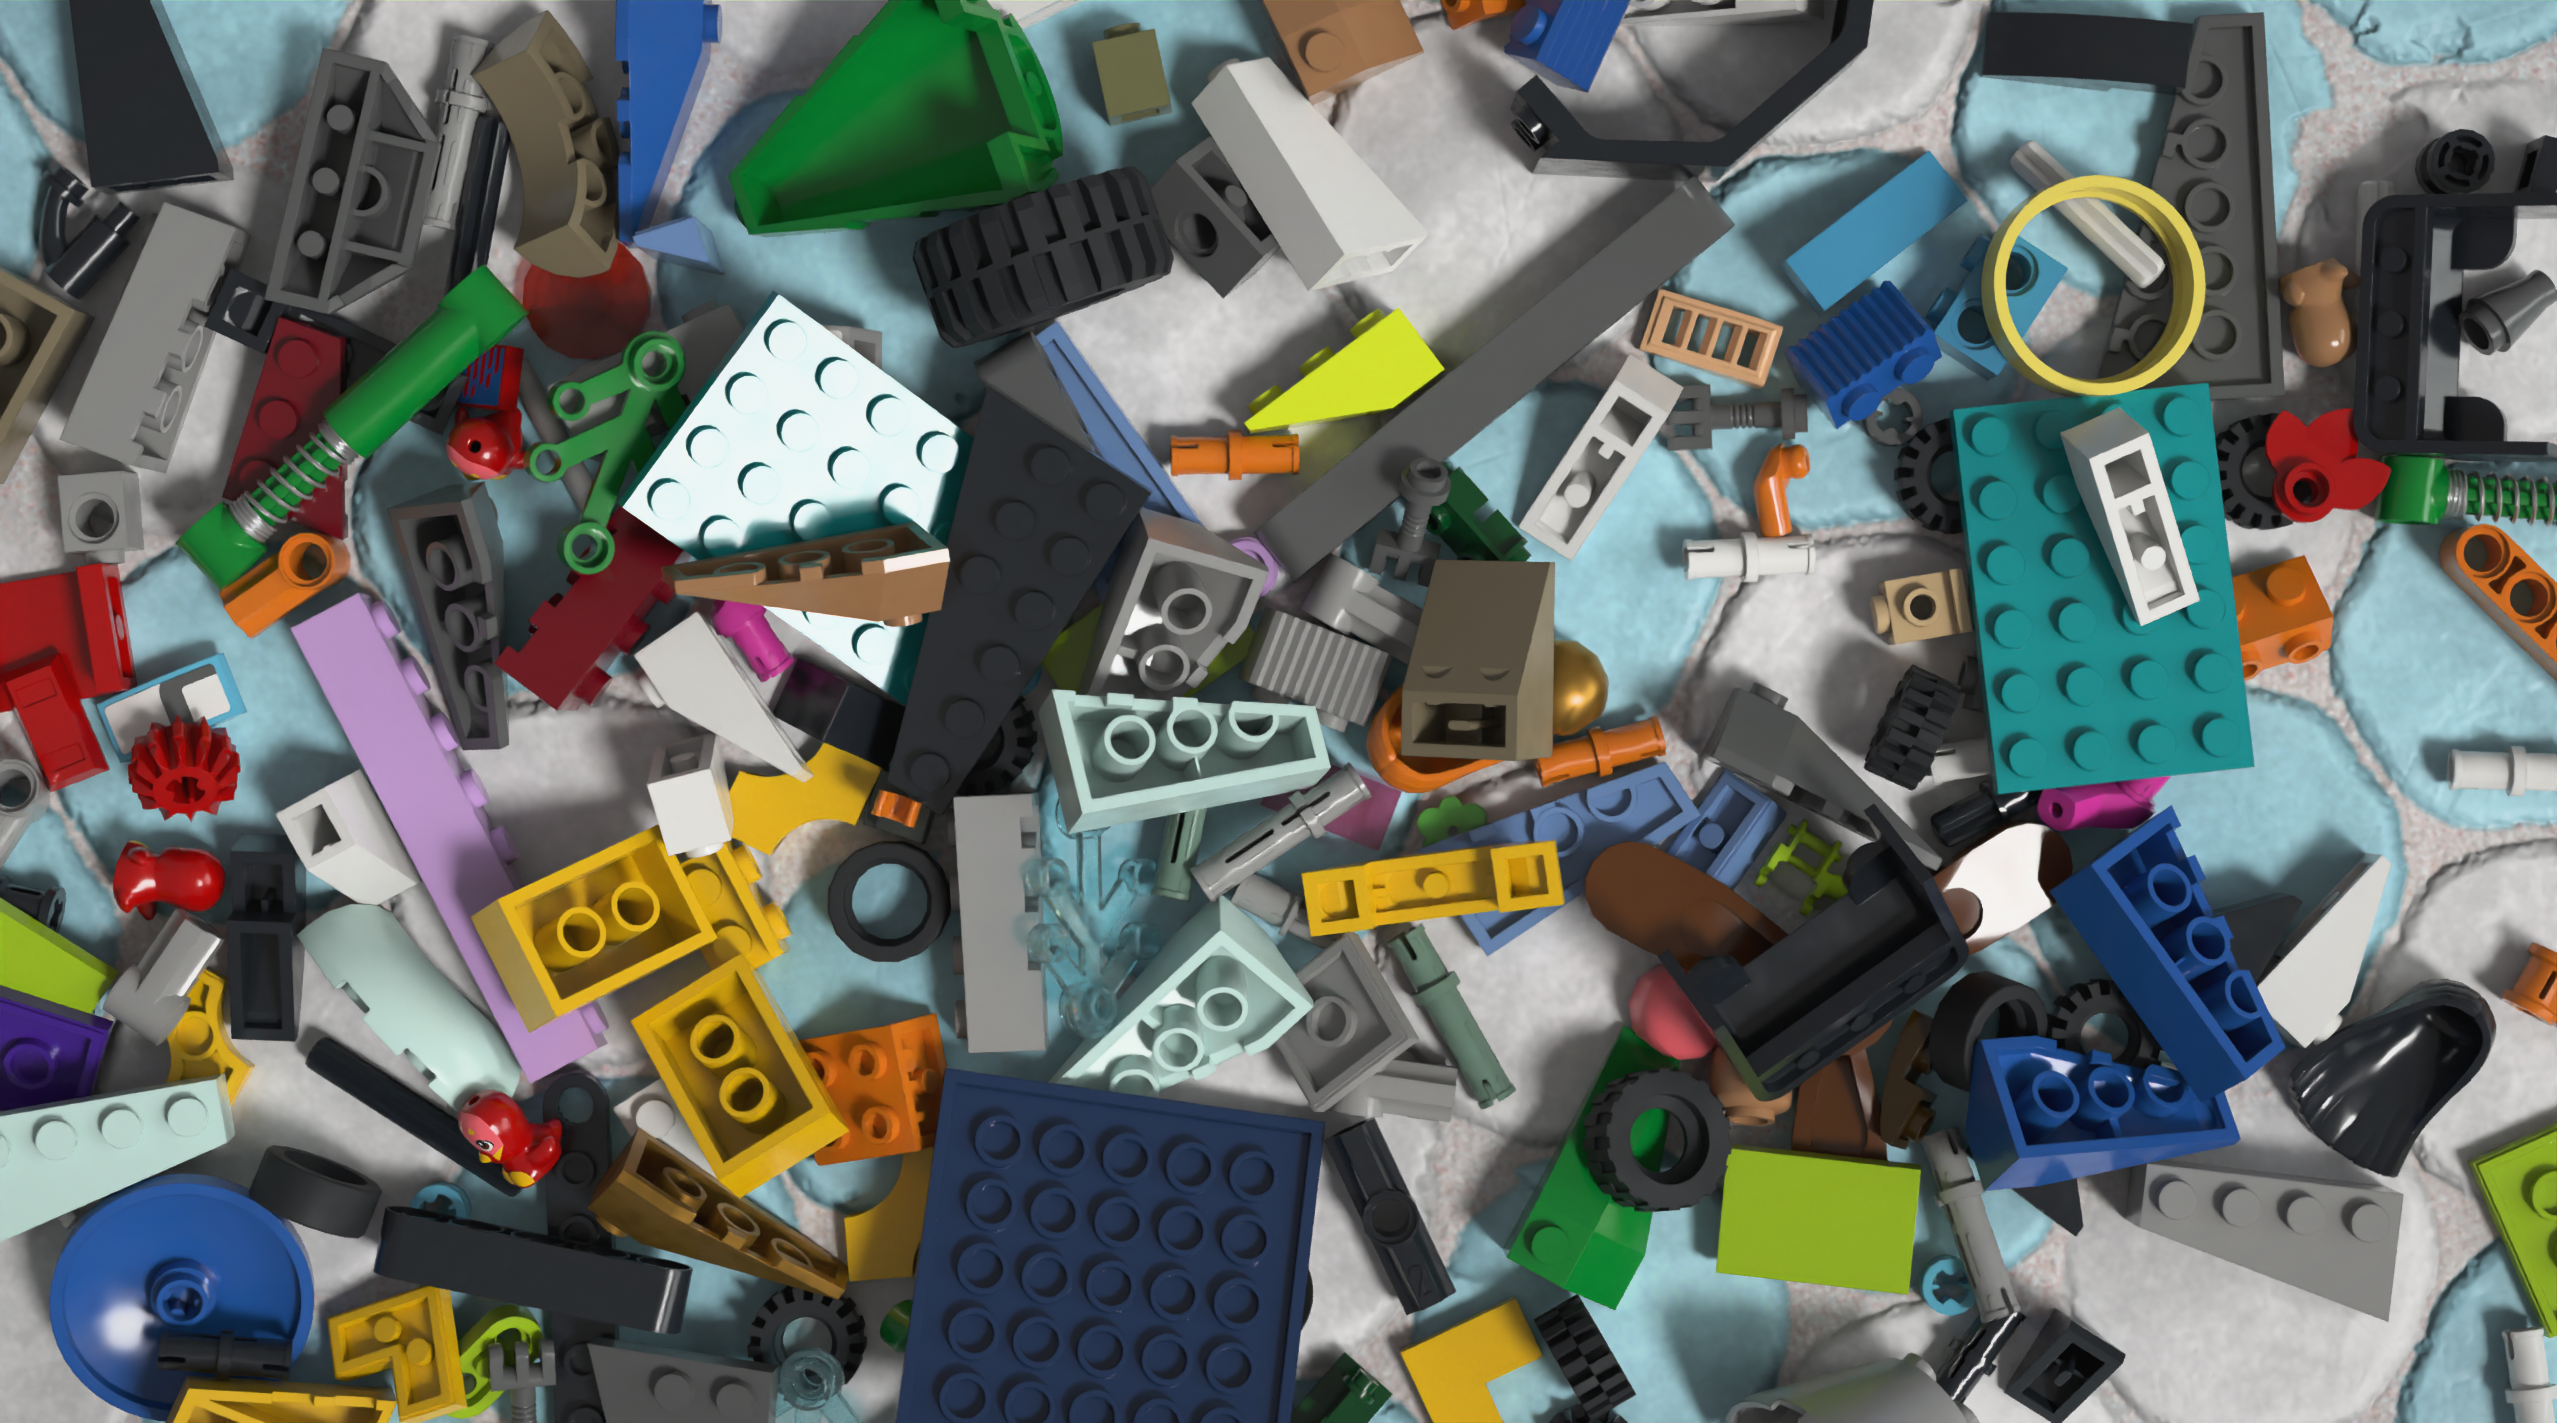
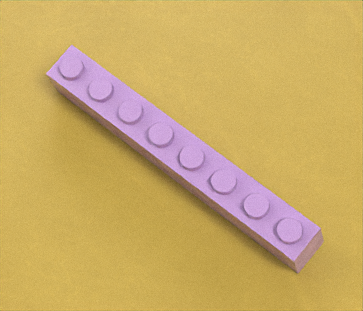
M357 593L290 628L529 1083L531 1084L608 1044L602 1032L609 1028V1024L597 1000L528 1033L470 917L497 899L533 882L524 885L513 864L514 861L520 859V855L512 837L503 825L494 828L483 806L490 802V798L480 777L474 769L465 772L453 749L460 746V740L453 725L443 712L435 715L425 697L424 692L430 690L431 686L423 668L414 656L405 659L394 636L401 633V629L386 601L381 599L375 602L372 594Z

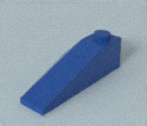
M616 0L615 58L616 61H621L623 73L629 75V87H622L620 97L616 100L617 121H619L622 139H630V152H620L618 160L619 240L628 248H638L635 246L632 236L636 235L635 232L650 227L710 62L711 43L721 42L722 9L720 4H712V0Z
M2040 1036L1980 1040L1975 1045L1965 1133L1984 1191L2042 1186L2235 1145L2241 1140L2225 1092L2201 1103L2178 1070L2150 1064L2146 1069L2112 1061V1054L2093 1049L2087 1055L2057 1048V1040Z

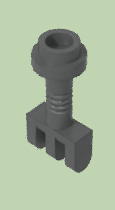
M1710 384L1682 386L1683 390L1676 402L1691 400L1692 411L1671 412L1667 417V426L1692 425L1693 436L1676 435L1667 438L1668 451L1713 450L1712 430L1732 429L1733 427L1738 429L1740 426L1743 429L1746 426L1748 428L1753 426L1755 428L1782 427L1783 440L1795 439V433L1808 432L1807 394H1794V388L1781 389L1780 402L1753 403V406L1751 403H1747V405L1741 403L1740 406L1737 403L1734 405L1711 404Z
M1418 458L1402 471L1398 486L1402 496L1407 499L1399 533L1382 528L1379 529L1368 572L1381 575L1386 566L1388 556L1398 559L1393 579L1406 581L1410 563L1421 565L1418 572V585L1429 587L1435 561L1439 557L1441 544L1423 539L1432 506H1439L1444 503L1451 489V480L1447 476L1448 471L1439 461L1431 458Z
M553 1337L539 1339L538 1355L540 1362L529 1363L527 1340L513 1342L514 1365L503 1366L504 1351L501 1343L488 1344V1372L491 1392L510 1390L512 1423H537L536 1387L556 1385Z

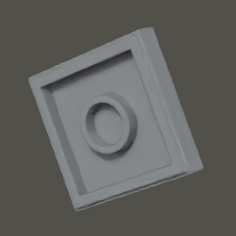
M1346 932L1295 972L1296 977L1313 999L1314 1007L1274 1044L1312 1110L1315 1112H1325L1420 1039L1359 935Z

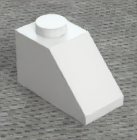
M711 732L655 746L647 787L668 856L685 852L687 857L697 858L719 851L724 846L723 842L731 841L734 816L718 735Z

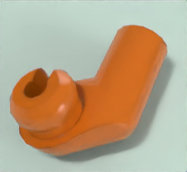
M1781 443L1771 448L1754 481L1753 493L1761 536L1778 537L1792 531L1786 489L1790 478L1803 479L1810 471L1809 452L1801 444L1787 447L1785 443Z

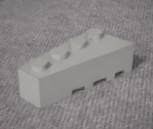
M1039 792L974 794L953 797L954 809H948L947 830L949 847H956L958 872L950 873V901L952 911H960L961 936H953L952 954L954 975L964 974L965 1000L955 1001L957 1039L968 1038V1053L1046 1050L1049 1046Z
M2160 1160L2131 1167L2125 1219L2139 1228L2386 1322L2389 1321L2403 1193L2382 1185L2172 1160Z

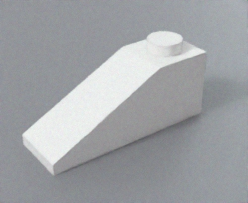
M1629 354L1518 527L1572 561L1671 413L1683 387L1632 354Z
M2120 407L2061 432L2060 435L2077 489L2136 622L2143 626L2200 601L2149 432Z
M698 611L634 654L644 670L636 678L646 695L657 708L667 704L670 709L803 783L814 777V774L722 636H717L712 621Z
M2366 853L2276 948L2256 983L2278 1032L2291 1044L2306 1048L2311 1042L2315 1045H2320L2339 1028L2343 1021V1017L2338 1013L2350 1002L2391 867V863L2383 855Z

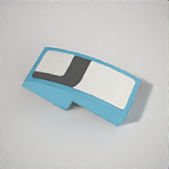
M224 653L195 662L96 704L120 764L131 761V749L134 745L135 737L147 735L151 722L170 726L178 714L184 723L193 724L205 716L210 728H213L247 712Z

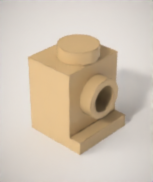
M1962 568L1877 583L1879 595L1870 598L1875 631L1877 634L1886 633L1888 645L1973 631ZM1918 595L1927 597L1932 604V612L1925 620L1915 618L1910 610L1912 600Z

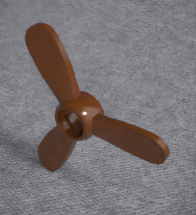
M2021 819L2001 825L1941 865L1937 871L1934 870L1930 874L1933 876L1969 947V955H1972L2052 907L2057 901L2049 891L2072 874L2073 863L2070 849L2061 835L2041 822ZM1624 841L1604 848L1590 862L1583 878V899L1589 914L1605 930L1657 956L1669 949L1681 967L1690 970L1701 959L1712 955L1718 957L1724 955L1733 956L1744 967L1789 935L1725 884L1650 844ZM1893 1019L1797 1087L1791 1134V1150L1888 1161L1886 1142L1881 1140V1111L1866 1048L1878 1042L1892 1024Z

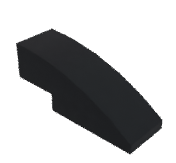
M1990 12L1987 20L1981 77L2098 91H2108L2111 88L2176 95L2186 88L2193 24L2099 15Z
M242 833L230 850L232 912L226 920L231 1039L295 1042L299 1032L305 947L297 934L306 927V868L287 835Z

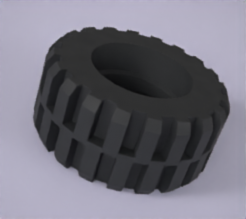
M1129 166L1059 184L951 223L949 226L933 231L928 236L917 240L912 259L940 338L952 348H959L1041 324L1145 286V284L1159 280L1171 273L1174 256L1147 178L1135 167Z

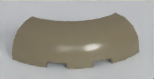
M546 10L517 27L500 41L484 58L473 74V77L485 90L501 115L513 142L520 166L523 185V216L519 235L513 249L531 264L555 275L582 278L608 271L617 252L619 244V203L615 202L613 171L618 169L619 150L610 117L599 118L593 99L585 84L594 79L588 66L565 30L553 15Z

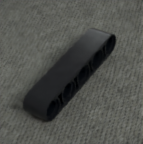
M386 1206L373 1269V1272L388 1278L665 1334L681 1332L693 1271L691 1266L672 1260L404 1206Z

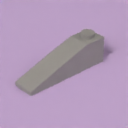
M1142 508L1129 528L1115 562L1077 695L1105 696L1107 693L1134 694V698L1170 701L1173 697H1183L1190 687L1196 689L1208 675L1207 667L1228 642L1233 645L1246 630L1268 577V567L1198 523Z

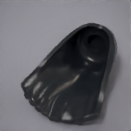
M2431 979L2420 982L2379 1012L2332 1034L2326 1041L2322 1042L2304 1057L2290 1074L2288 1090L2292 1094L2291 1099L2298 1107L2297 1112L2300 1117L2305 1119L2308 1128L2327 1146H2332L2333 1150L2342 1154L2348 1160H2352L2353 1164L2361 1168L2368 1169L2385 1177L2395 1178L2398 1176L2411 1147L2421 1131L2445 1104L2472 1080L2485 1063L2496 1037L2494 1015L2486 999L2462 982L2449 979Z

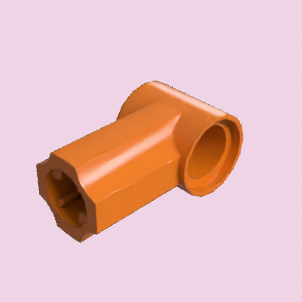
M299 533L294 535L282 545L280 551L219 592L223 601V607L236 626L240 627L249 638H255L324 589H330L339 585L347 577L351 567L350 553L342 540L324 533ZM312 544L319 545L327 557L325 571L316 579L309 576L303 567V555L305 550Z

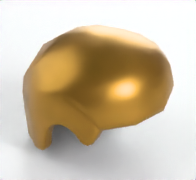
M1554 639L1553 734L1567 736L1579 732L1595 719L1601 717L1608 699L1609 681L1596 654L1578 641Z

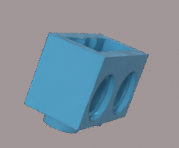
M1996 232L1993 233L1990 239L1982 233L1976 238L1960 263V266L1966 269L1968 273L1955 292L1948 287L1942 290L1924 318L1933 324L1931 328L1933 329L1939 349L1987 381L1998 376L2008 360L1997 347L1989 328L1983 343L1972 344L1961 337L1957 323L1960 314L1967 310L1975 311L1985 319L1981 297V277L1986 253ZM2018 236L2009 258L2018 263L2022 270L2023 278L2017 290H2006V296L2013 323L2020 337L2023 338L2068 268Z

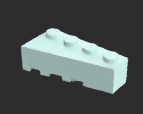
M1052 689L1038 710L1067 834L1310 789L1331 768L1315 706L1232 701L1231 704L1198 702V698L1173 697L1170 701L1134 698V694L1107 693L1105 696L1075 695V691Z
M225 1073L0 1111V1242L228 1143L235 1136V1129Z

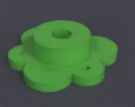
M1454 796L1443 798L1440 801L1439 809L1431 807L1423 810L1417 819L1418 830L1426 837L1422 842V847L1450 838L1447 830L1451 826H1456L1459 830L1458 834L1484 826L1487 823L1486 812L1481 806L1475 803H1467L1462 806L1460 800Z

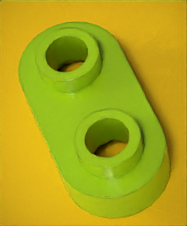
M513 1304L496 1307L486 1313L458 1341L462 1373H470L468 1379L464 1381L467 1408L446 1415L459 1419L477 1416L488 1409L506 1391L491 1392L488 1372V1344L501 1343L504 1351L503 1366L514 1365V1341L527 1340L529 1363H534L538 1358L539 1339H542L543 1335L536 1318L528 1309ZM516 1328L508 1337H497L506 1329Z

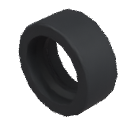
M880 841L855 850L838 866L828 888V915L836 935L852 952L874 962H900L921 954L941 936L950 916V886L943 868L927 851L903 841ZM881 864H899L912 870L922 881L927 893V910L921 924L910 934L897 939H883L868 933L858 923L852 908L853 891L859 878L870 868Z
M1988 971L1969 973L1951 986L1940 1001L1932 1020L1928 1046L1932 1068L1943 1083L1970 1093L1975 1045L1978 1043L1984 1023L1997 1007H1999L2000 1022L1996 1039L2024 1036L2047 1037L2048 1021L2045 1005L2035 989Z
M277 1145L266 1149L249 1190V1195L253 1201L285 1219L327 1234L357 1239L365 1235L382 1194V1189L376 1182L345 1165L307 1151Z

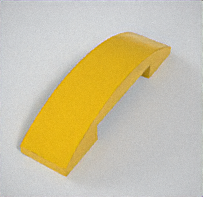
M1556 839L1434 851L1352 863L1301 873L1311 937L1374 929L1379 925L1496 910L1502 913L1565 904Z

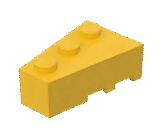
M187 1375L165 1423H388L397 1401L393 1388L241 1378H229V1381L215 1380L216 1377Z

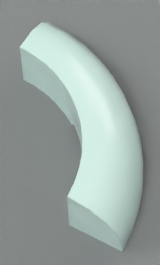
M350 904L324 913L297 934L307 952L336 989L343 988L349 998L366 1013L361 1019L397 1057L404 1051L410 1062L430 1080L428 1086L456 1111L460 1112L463 1104L474 1093L486 1089L500 1090L511 1098L513 1097L520 1080L521 1066L503 1032L481 1014L440 973L410 938L392 912L376 905Z

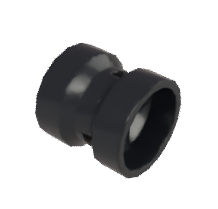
M2459 129L2448 132L2422 148L2416 159L2415 166L2418 184L2426 194H2468L2485 185L2494 172V151L2487 139L2473 130Z

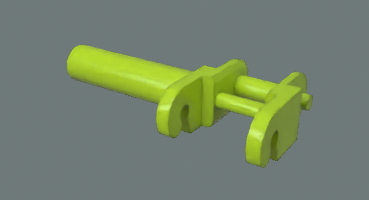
M1804 818L1797 827L1793 824L1788 827L1787 832L1791 836L1785 845L1781 842H1776L1757 872L1753 884L1761 888L1767 881L1768 877L1766 876L1776 868L1779 861L1788 862L1810 876L1814 883L1798 910V913L1806 917L1813 908V902L1820 899L1822 894L1833 901H1837L1848 892L1842 882L1843 876L1838 873L1832 875L1827 872L1833 861L1838 864L1843 856L1838 853L1842 842L1836 840L1831 846L1806 831L1809 822ZM1799 842L1823 857L1816 869L1792 854Z

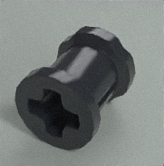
M0 875V898L56 933L59 932L66 904V892L63 887L51 886L46 891L13 884L12 879L8 876Z

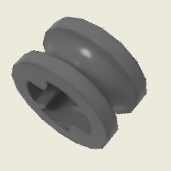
M1896 388L1884 396L1881 402L1885 400L1891 407L1900 404L1906 407L1909 417L1903 418L1901 422L1908 425L1901 434H1898L1893 427L1884 431L1878 427L1876 418L1882 416L1883 412L1877 409L1870 416L1862 420L1866 435L1882 446H1898L1911 440L1919 432L1923 422V410L1918 399L1909 391Z

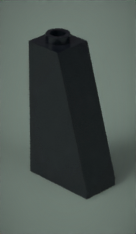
M69 0L91 187L107 195L234 180L233 167L162 0Z

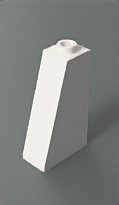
M1269 57L1241 62L1238 58H1233L1221 63L1209 73L1207 77L1209 84L1191 104L1308 291L1392 272L1428 236L1422 224Z

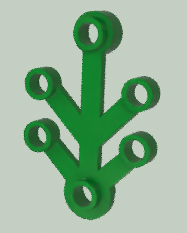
M646 331L635 335L625 345L620 364L581 382L559 381L550 388L547 394L548 409L555 417L576 421L588 413L591 404L628 390L619 415L555 444L543 441L536 442L524 454L523 465L530 477L543 482H554L565 474L567 468L604 452L579 520L568 524L561 531L557 540V553L561 562L573 571L582 574H596L604 570L613 559L615 544L613 537L606 529V525L630 462L637 476L656 451L645 426L653 402H655L668 432H670L686 410L685 403L677 387L686 369L685 354L680 344L666 333ZM654 351L660 358V367L655 374L648 376L643 371L642 360L648 352ZM572 388L578 395V405L572 412L566 413L560 407L559 400L565 390ZM550 450L554 454L555 465L550 472L542 474L537 469L536 459L542 451ZM586 534L591 541L590 551L586 556L577 558L572 551L573 541L577 536Z

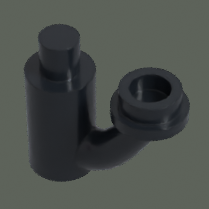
M59 163L52 172L46 170L41 175L49 184V188L45 197L40 224V248L43 260L47 265L46 274L71 296L81 300L131 244L125 235L137 223L140 217L130 207L120 201L105 219L95 214L68 244L65 238L68 205L72 203L80 208L84 203L82 197L89 188L75 174Z

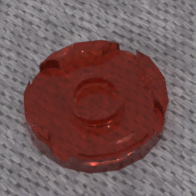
M619 243L610 269L597 275L582 278L555 275L532 264L524 279L522 305L529 312L527 319L530 321L533 331L548 348L573 360L595 361L621 353L631 338L642 333L651 312L652 289L644 266L626 246Z

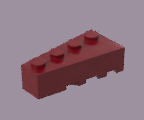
M622 506L617 509L606 525V529L613 537L615 544L614 556L610 564L596 574H582L570 569L566 582L572 587L565 596L557 592L548 602L544 600L530 617L528 623L531 625L527 633L532 637L518 653L508 645L493 663L555 710L577 711L582 703L591 708L600 699L613 680V677L606 672L620 652L629 657L649 633L651 626L644 621L658 601L668 605L677 596L663 580L661 567L686 563L692 557ZM591 545L586 550H584V552L580 555L579 558L584 557L589 553Z

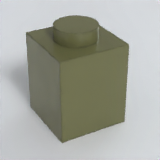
M1129 23L1104 30V40L1092 42L1110 126L1172 113L1155 29L1142 31L1140 23Z

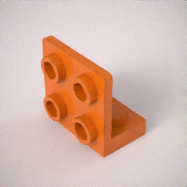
M936 1013L915 1016L877 1027L799 1040L850 1130L814 1153L817 1165L823 1166L910 1153L934 1146L945 1068H947Z

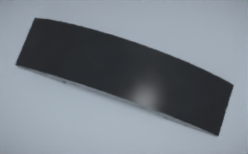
M232 268L204 325L208 329L266 355L278 318L283 315L346 336V389L397 345L333 314L328 315L265 300L267 284ZM460 373L409 421L443 435L469 377Z

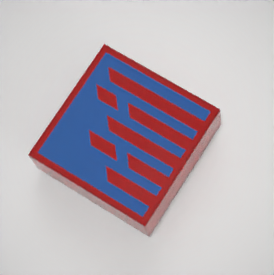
M495 345L485 354L475 359L461 372V374L469 377L456 406L516 412L524 349L506 345Z

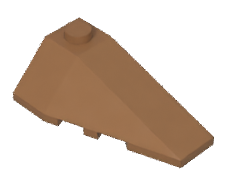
M1258 0L1302 94L1312 105L1424 53L1400 0Z
M914 521L663 566L661 570L663 580L676 594L875 622L883 621L885 626L902 627L922 621L923 613L941 610L950 558L948 548Z

